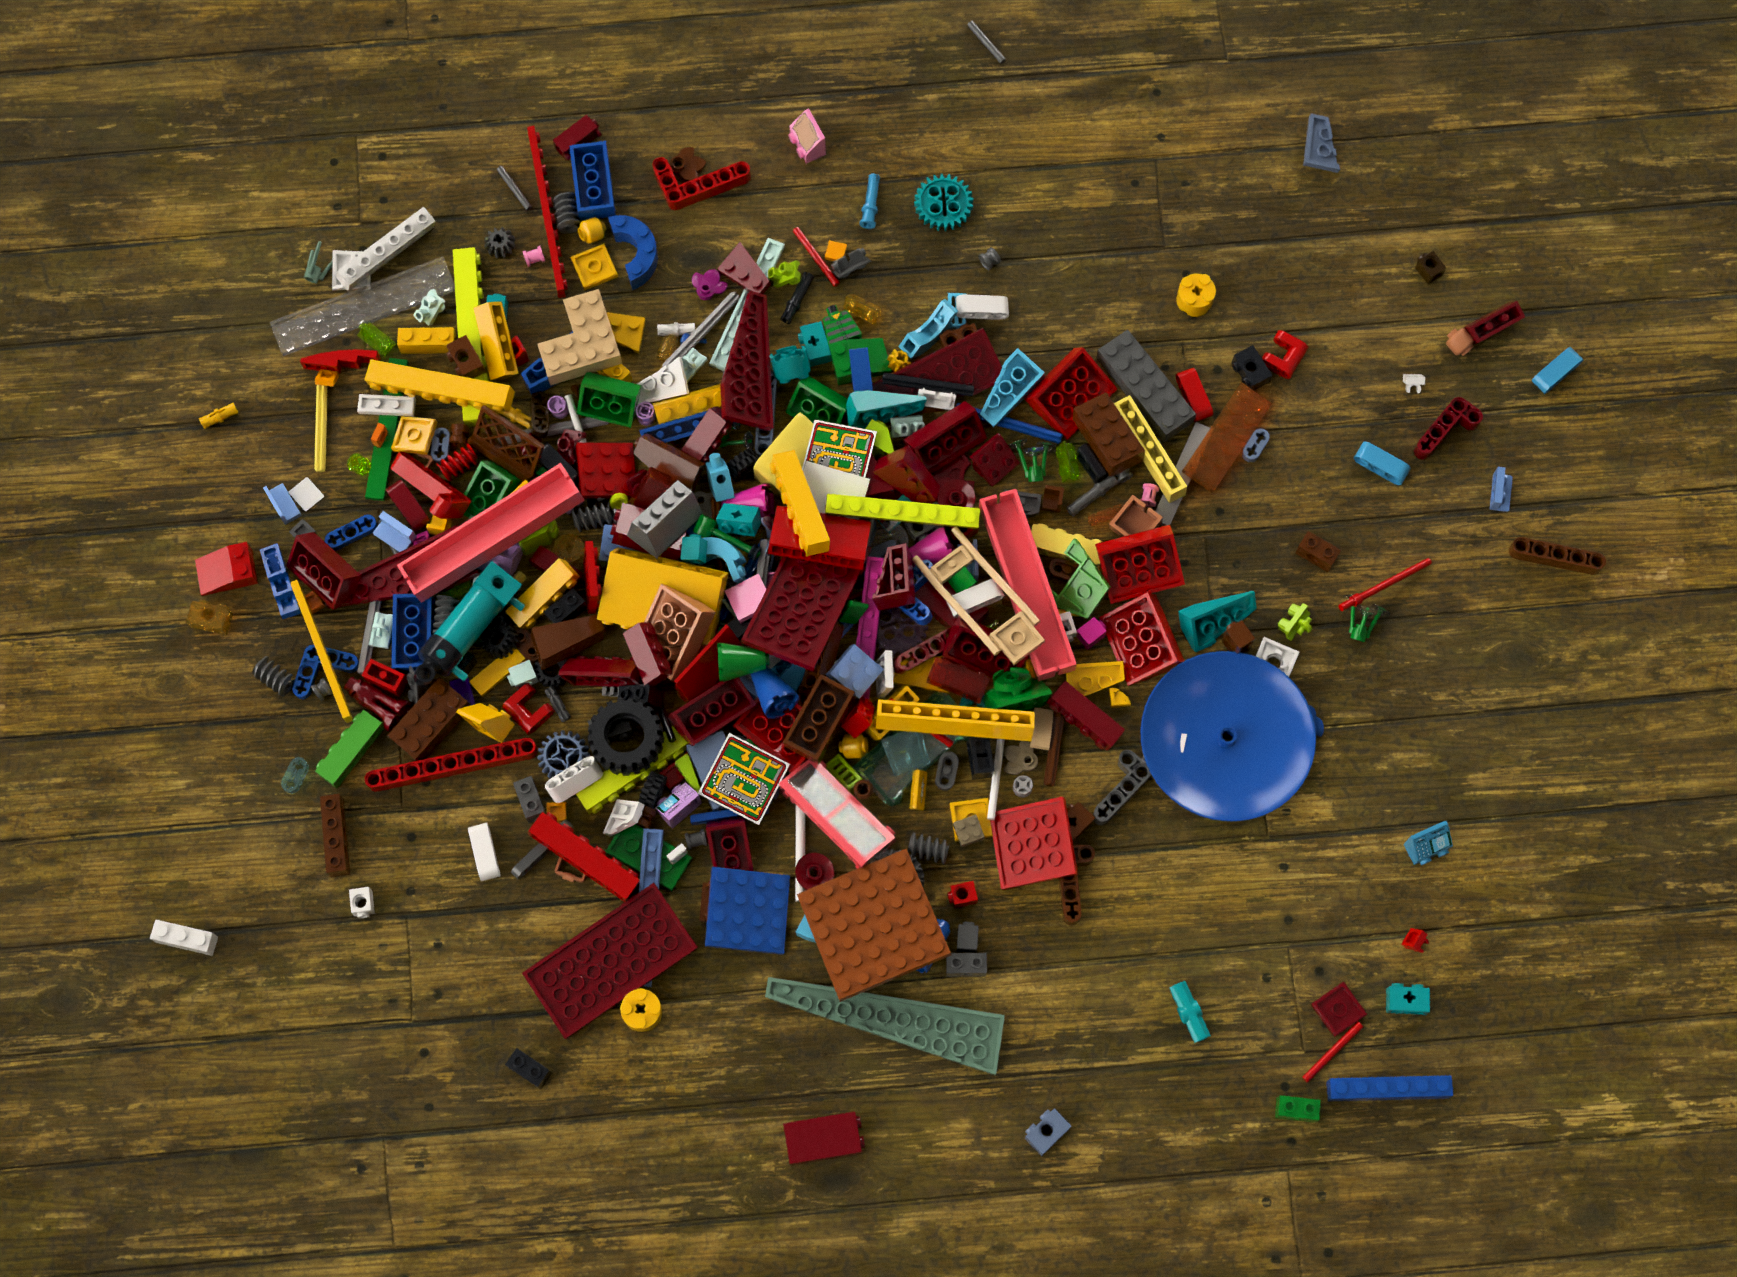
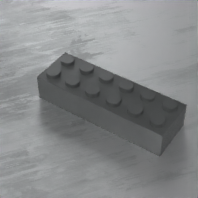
M1126 330L1098 349L1097 360L1125 395L1132 397L1145 420L1163 442H1166L1194 422L1196 413L1129 330Z

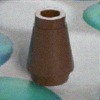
M860 780L854 786V793L860 799H867L873 793V786L867 780ZM868 789V792L863 795V790Z

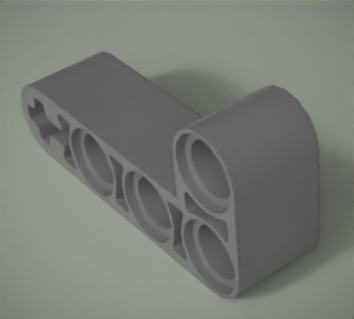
M1131 750L1122 751L1117 762L1118 767L1126 776L1094 809V822L1097 825H1106L1143 787L1151 775L1147 764ZM1129 757L1132 760V763L1125 764L1123 763L1122 758ZM1143 770L1146 776L1143 778L1139 777L1136 771ZM1131 784L1133 786V790L1126 791L1123 785ZM1116 797L1120 800V804L1113 805L1110 799ZM1107 807L1108 811L1106 812L1105 817H1098L1099 813H1103Z

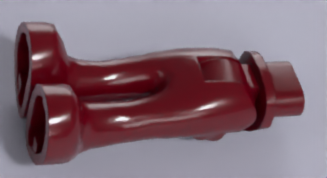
M351 677L343 688L362 707L379 716L383 721L385 730L389 733L400 722L397 715L404 717L411 708L409 701L393 699L375 686L363 682L362 679L357 680ZM376 701H380L381 703L385 704L388 708H390L391 710H393L397 715H395L394 713L389 712L388 710L384 709L383 707H381L380 705H378V704L376 703Z

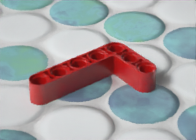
M658 157L652 164L654 176L668 207L672 210L685 208L748 183L751 179L749 164L740 161L678 185L667 159ZM659 167L665 168L663 170H658ZM741 171L746 172L745 174H739ZM729 178V180L723 181L722 179ZM666 182L672 183L670 185H664ZM707 184L712 185L711 187H705ZM695 191L694 194H689L688 192ZM674 197L679 198L678 200H675V201L671 200V199L674 198Z
M399 451L390 468L434 501L430 512L441 519L462 518L471 500L406 452Z

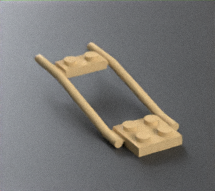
M956 526L951 532L961 542V546L933 565L931 569H928L918 555L913 557L912 561L933 587L984 642L994 656L1002 650L1012 664L1015 665L1045 643V639L1034 628V626L1040 623V620ZM973 560L979 563L1022 610L990 633L989 636L942 585L963 567L971 564Z

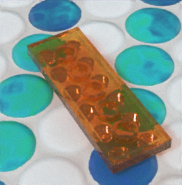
M1241 382L1181 472L1213 493L1272 403Z

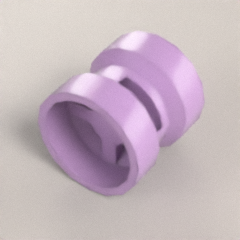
M556 395L548 400V409L555 418L563 419L569 414L566 401L562 396Z
M641 402L637 405L636 415L638 422L643 426L653 424L656 418L653 405L649 402Z

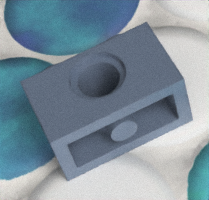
M1055 1108L1051 1112L1049 1110L1044 1112L1040 1116L1042 1121L1037 1126L1033 1123L1025 1131L1028 1134L1025 1136V1140L1041 1156L1071 1128V1125ZM1043 1126H1049L1052 1129L1050 1136H1044L1041 1133Z

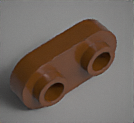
M1056 558L1049 564V573L1056 579L1068 582L1079 564ZM1059 567L1061 568V571L1056 572L1055 568Z
M517 629V634L524 636L523 640L515 643L517 649L525 657L526 661L530 660L531 663L538 662L536 652L532 655L529 654V651L534 649L531 634L526 629Z

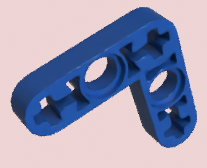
M922 560L928 569H931L933 566L932 562ZM917 566L913 568L914 579L917 580L914 584L915 593L928 581ZM916 597L914 607L907 609L906 605L898 607L919 625H927L932 620V613L929 608ZM918 611H920L925 616H919Z
M309 645L305 649L293 684V693L299 699H306L310 696L312 692L310 686L315 683L320 665L322 666L319 656L315 655L312 658L310 652L313 653L316 650L314 645ZM325 647L328 656L330 654L337 655V660L332 663L334 669L348 673L358 670L359 660L355 655ZM341 659L350 662L352 659L355 664L348 667L346 663L341 662ZM311 667L313 669L312 675L308 677L303 676V670ZM304 684L306 692L302 691V693L300 694L298 688H302Z

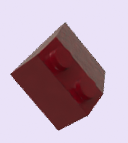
M740 816L707 822L706 832L713 867L754 871L746 818Z

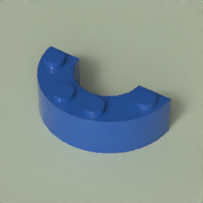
M624 215L611 216L608 219L615 241L630 243L637 249L635 258L625 265L632 290L645 284L655 272L658 262L655 238L651 230L640 220Z

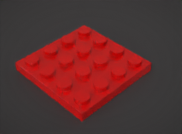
M1062 796L996 811L995 820H990L1002 890L1078 874L1065 797Z

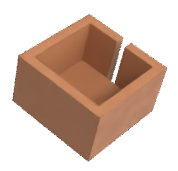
M1132 495L1109 523V529L1118 536L1124 537L1158 528L1163 522V517L1150 507L1147 509L1146 514V504Z

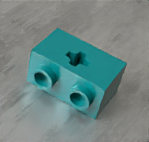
M822 322L800 326V333L797 334L800 345L803 344L806 347L810 367L831 362V353Z
M723 503L716 518L719 530L729 534L754 537L762 522L759 507Z
M1393 983L1392 986L1386 989V1013L1427 1015L1430 1012V988H1424L1422 984L1404 987L1402 983ZM1406 995H1408V998H1412L1409 1003L1407 999H1404Z

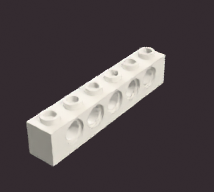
M422 207L339 269L336 278L347 291H350L433 229L435 225L434 218Z

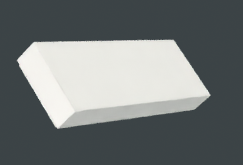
M359 394L357 412L358 414L414 417L416 398Z

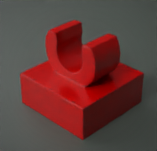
M1410 928L1401 945L1406 949L1423 953L1424 950L1421 949L1423 943H1429L1428 939H1426L1428 934L1423 930Z

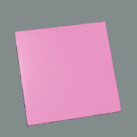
M759 573L725 590L740 623L753 617L766 591Z

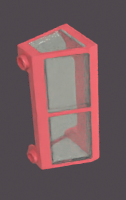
M808 759L779 783L780 793L786 799L790 797V801L793 804L795 803L848 856L850 861H853L856 869L863 868L865 865L870 864V861L873 862L875 857L879 856V853L883 854L895 842V832L889 826L884 827L826 769L827 766L822 760L820 764H817Z

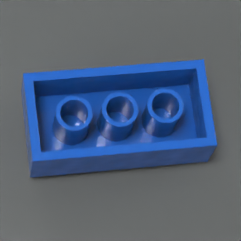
M606 141L570 145L577 211L580 221L592 217L599 219L616 216Z
M393 594L392 669L403 674H409V666H412L415 671L423 663L417 652L432 635V631L435 630L433 628V623H435V599L433 596L421 603L414 594Z

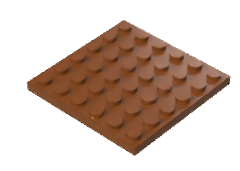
M907 849L797 894L840 1002L951 956L949 947Z

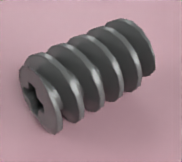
M573 192L558 194L553 199L556 211L555 216L557 218L556 222L558 224L557 229L563 234L577 232L579 228L577 225L580 224V221L577 219L579 217L577 206H575L577 204L574 199L576 196Z
M609 502L607 508L603 503H600V509L593 505L592 511L587 506L585 513H583L581 508H578V514L571 510L575 528L579 532H582L583 526L587 531L590 530V525L597 529L598 523L601 527H604L605 521L612 525Z
M446 595L436 596L438 600L435 602L437 608H435L434 612L437 615L434 616V629L437 630L455 609L454 604H459V600Z
M265 656L256 664L252 674L256 679H260L263 684H266L267 687L272 688L274 692H278L280 696L287 695L293 688L295 681L291 680L293 675L291 673L286 675V669L279 672L281 668L279 664L273 668L275 662L271 660L267 663L269 657Z
M913 832L908 846V853L911 851L913 857L918 853L921 860L926 855L927 861L934 857L935 863L941 858L942 865L946 863L949 846H947L945 839L939 844L937 837L932 842L931 836H928L925 841L923 834L916 839V833Z

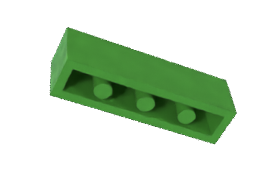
M365 710L358 713L354 717L353 724L349 729L346 728L342 732L338 743L330 747L326 758L319 761L315 772L332 786L338 788L385 729L382 722Z

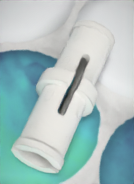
M674 322V324L666 325L657 324L658 336L678 337V335L685 333L691 335L695 331V323L678 324V322Z

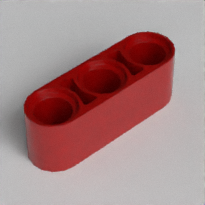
M1195 368L1176 373V381L1182 396L1196 413L1194 422L1212 417V406Z

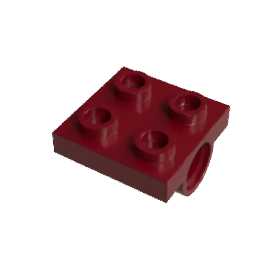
M998 433L970 456L974 470L991 487L1020 464L1001 434Z

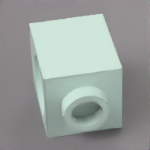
M530 660L508 668L510 675L507 678L511 686L515 685L517 691L526 683L533 685L539 682Z

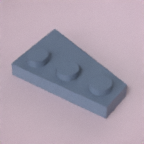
M1310 114L1303 165L1338 173L1340 166L1337 164V153L1333 147V135L1329 117Z

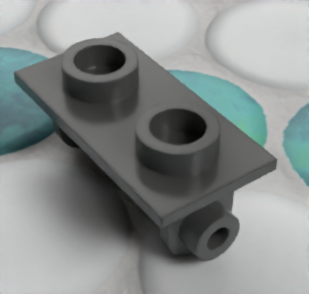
M858 248L848 253L849 261L846 256L833 261V264H831L833 274L838 278H844L850 275V272L864 268L867 263L871 262L865 256V249Z
M409 666L407 680L410 690L408 691V698L415 705L426 693L428 686H420L414 681L415 671L412 666ZM420 671V676L423 679H427L428 673Z

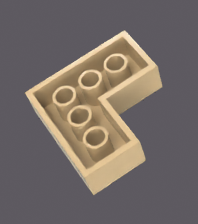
M599 289L563 299L573 333L537 344L550 385L583 376L586 372L593 373L622 364Z

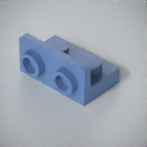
M1497 467L1493 474L1489 510L1509 511L1512 476L1505 474L1504 467Z

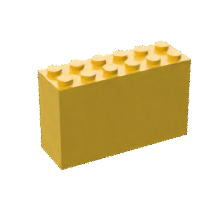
M617 547L609 554L597 620H602V623L606 625L619 624L623 629H630L637 623L644 622L660 585L665 584L702 602L716 612L700 646L705 647L717 634L723 604L722 599H724L729 572L660 556L656 559L651 554Z

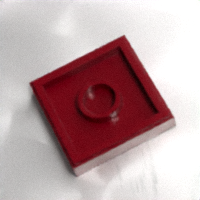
M1344 981L1310 1004L1333 1037H1336L1367 1015Z

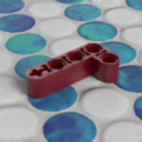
M1462 397L1454 398L1418 441L1414 449V455L1420 460L1429 458L1457 423L1467 430L1473 431L1477 429L1483 419L1482 412ZM1454 406L1460 407L1461 411L1456 410ZM1469 417L1475 418L1477 422H1472ZM1443 419L1448 420L1450 424L1444 423ZM1431 433L1438 434L1439 438L1433 437ZM1427 443L1429 445L1428 448L1422 450V448H1424V446Z
M951 628L900 654L893 660L894 672L896 674H904L942 653L947 641L946 634L949 635ZM931 643L936 645L937 650L932 649ZM915 651L921 654V659L916 657ZM908 659V663L906 665L900 664ZM948 659L952 664L960 665L959 663Z

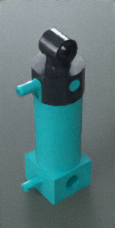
M491 561L475 580L464 598L417 652L423 663L415 670L414 681L420 686H427L432 682L437 673L444 677L454 673L462 681H465L468 675L458 668L457 665L497 614L501 613L508 603L512 604L519 611L524 609L525 605L514 597L522 584ZM420 671H426L429 674V678L423 679L419 674Z

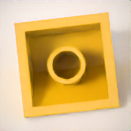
M478 703L456 711L478 732L500 743L504 741L515 725L509 719L511 717L503 710L498 712L499 710L491 704L486 706Z

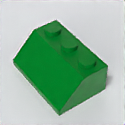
M809 376L798 382L785 413L795 417L801 412L813 424L815 420L844 425L848 419L846 408L848 399Z
M1031 678L1032 684L1022 690V694L1012 695L1011 692H996L992 688L985 694L983 702L985 708L1027 711L1034 709V707L1044 706L1052 695V691L1043 681L1038 682V679L1034 680Z

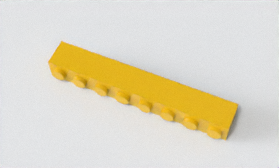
M370 360L365 376V381L369 384L370 388L377 391L386 389L393 394L402 392L409 397L417 395L426 400L439 399L442 403L450 404V402H454L462 407L470 405L478 410H481V407L486 405L499 414L510 412L515 394L510 385L377 360Z
M878 699L876 729L1032 741L1034 712Z

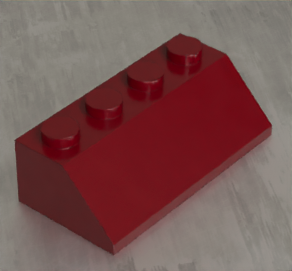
M964 401L903 439L905 446H910L926 469L932 474L986 440L987 437L977 410Z
M310 532L296 535L286 567L333 610L337 609L356 591L361 575L316 533Z
M958 616L950 629L942 653L943 657L993 678L994 673L1001 669H1004V672L1010 671V667L1022 668L1029 657L1027 655L1017 664L1013 665L1002 650L994 656L960 616ZM977 623L988 636L990 635V633L994 631L989 627Z
M577 656L576 658H569L558 674L573 686L619 687L644 684L633 657L630 660H623L620 657L606 659L595 656L594 659H588L585 656Z
M738 677L719 682L667 717L677 733L691 746H694L756 706V703Z

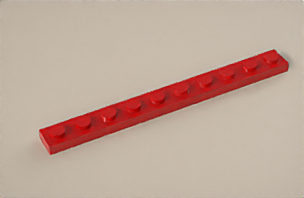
M529 126L527 130L558 298L566 297L565 290H568L566 279H562V274L565 273L563 262L559 263L558 258L562 257L560 246H556L555 242L559 238L557 229L553 230L552 224H556L554 213H550L549 209L553 208L551 197H547L546 193L550 189L548 180L544 181V175H547L545 164L541 165L540 160L544 159L542 148L538 149L537 144L541 143L539 132H535L534 126Z

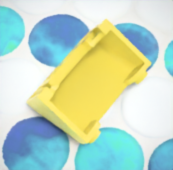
M801 412L792 419L753 467L755 479L761 484L769 483L771 488L768 489L780 498L782 492L776 486V476L770 471V463H772V455L795 450L801 468L803 467L814 424Z

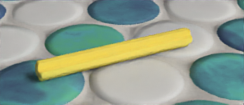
M317 385L314 467L316 472H325L328 387L324 385Z

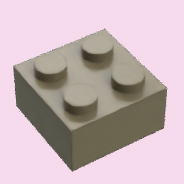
M977 815L953 822L961 848L984 840L985 837Z

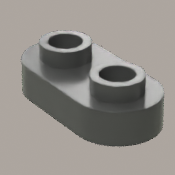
M945 752L939 759L935 784L942 791L950 790L955 783L959 760L953 752ZM947 760L952 761V765L947 766L945 762ZM947 779L948 783L942 784L941 780Z

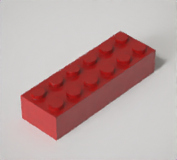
M542 812L529 829V836L620 900L626 902L640 882L638 879L639 875L631 869L626 871L622 868V863L616 858L609 859L606 857V852L600 847L596 846L594 848L589 845L590 841L583 835L576 836L573 833L574 829L567 824H559L557 822L558 818L550 812H547V814Z

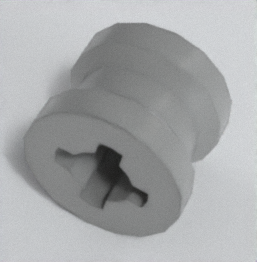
M1018 776L1013 784L1015 795L1021 798L1029 796L1033 787L1032 780L1028 776Z

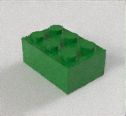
M586 372L581 382L577 414L631 428L636 417V407L639 401L641 385Z

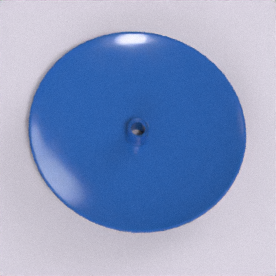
M1233 651L1209 652L1197 655L1178 664L1161 678L1154 687L1145 705L1141 720L1142 752L1155 782L1178 805L1194 814L1212 820L1244 821L1261 817L1276 810L1286 803L1301 787L1314 759L1316 746L1315 725L1311 710L1302 692L1276 666L1245 653L1237 654ZM1182 733L1187 734L1183 752H1181L1180 747ZM1228 734L1232 740L1225 741L1222 735Z

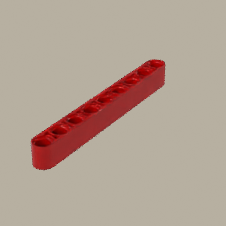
M522 738L372 770L365 775L364 781L372 791L379 792L529 760L537 755L538 748L531 738ZM527 745L533 746L530 752H524V747ZM508 749L514 750L511 756H505V751ZM487 754H495L492 760H485ZM475 757L473 764H466L468 758ZM449 762H456L454 768H447ZM436 765V771L428 772L430 766ZM413 769H417V774L413 777H410V771ZM394 773H398V778L394 781H391L390 776ZM375 777H378L379 782L375 785H371V780Z

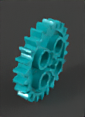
M943 174L940 175V178L934 175L932 181L927 178V184L922 182L921 188H917V194H915L916 201L914 202V207H917L916 214H919V220L924 219V225L930 223L931 229L936 225L937 231L941 227H944V230L947 231L948 226L954 230L955 224L961 227V221L967 222V217L971 216L970 210H973L972 191H968L969 186H963L964 180L957 182V176L951 179L950 174H948L947 178H944ZM942 188L945 190L946 217L943 216ZM949 192H955L956 194H955V195H950V194H948V193H949ZM931 193H937L938 195H937V196H931L930 194H931ZM955 208L958 211L952 212L950 209ZM936 209L939 210V212L933 213L932 210Z

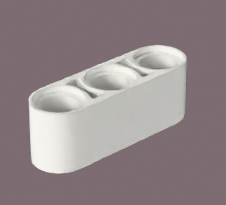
M965 294L956 297L957 317L1002 320L1009 317L1008 298L1005 296Z
M989 579L952 596L969 614L1002 599L1005 595L1001 587L993 579ZM947 602L953 617L958 618L959 614Z
M588 756L549 779L545 784V788L555 803H561L599 780L603 775V771L595 758Z
M488 823L468 827L481 882L500 877V870Z

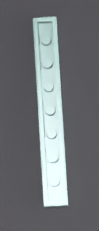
M770 238L767 239L756 262L767 278L769 268L776 267L785 248V244ZM746 289L743 290L709 362V366L721 371L725 370L744 303L749 293Z

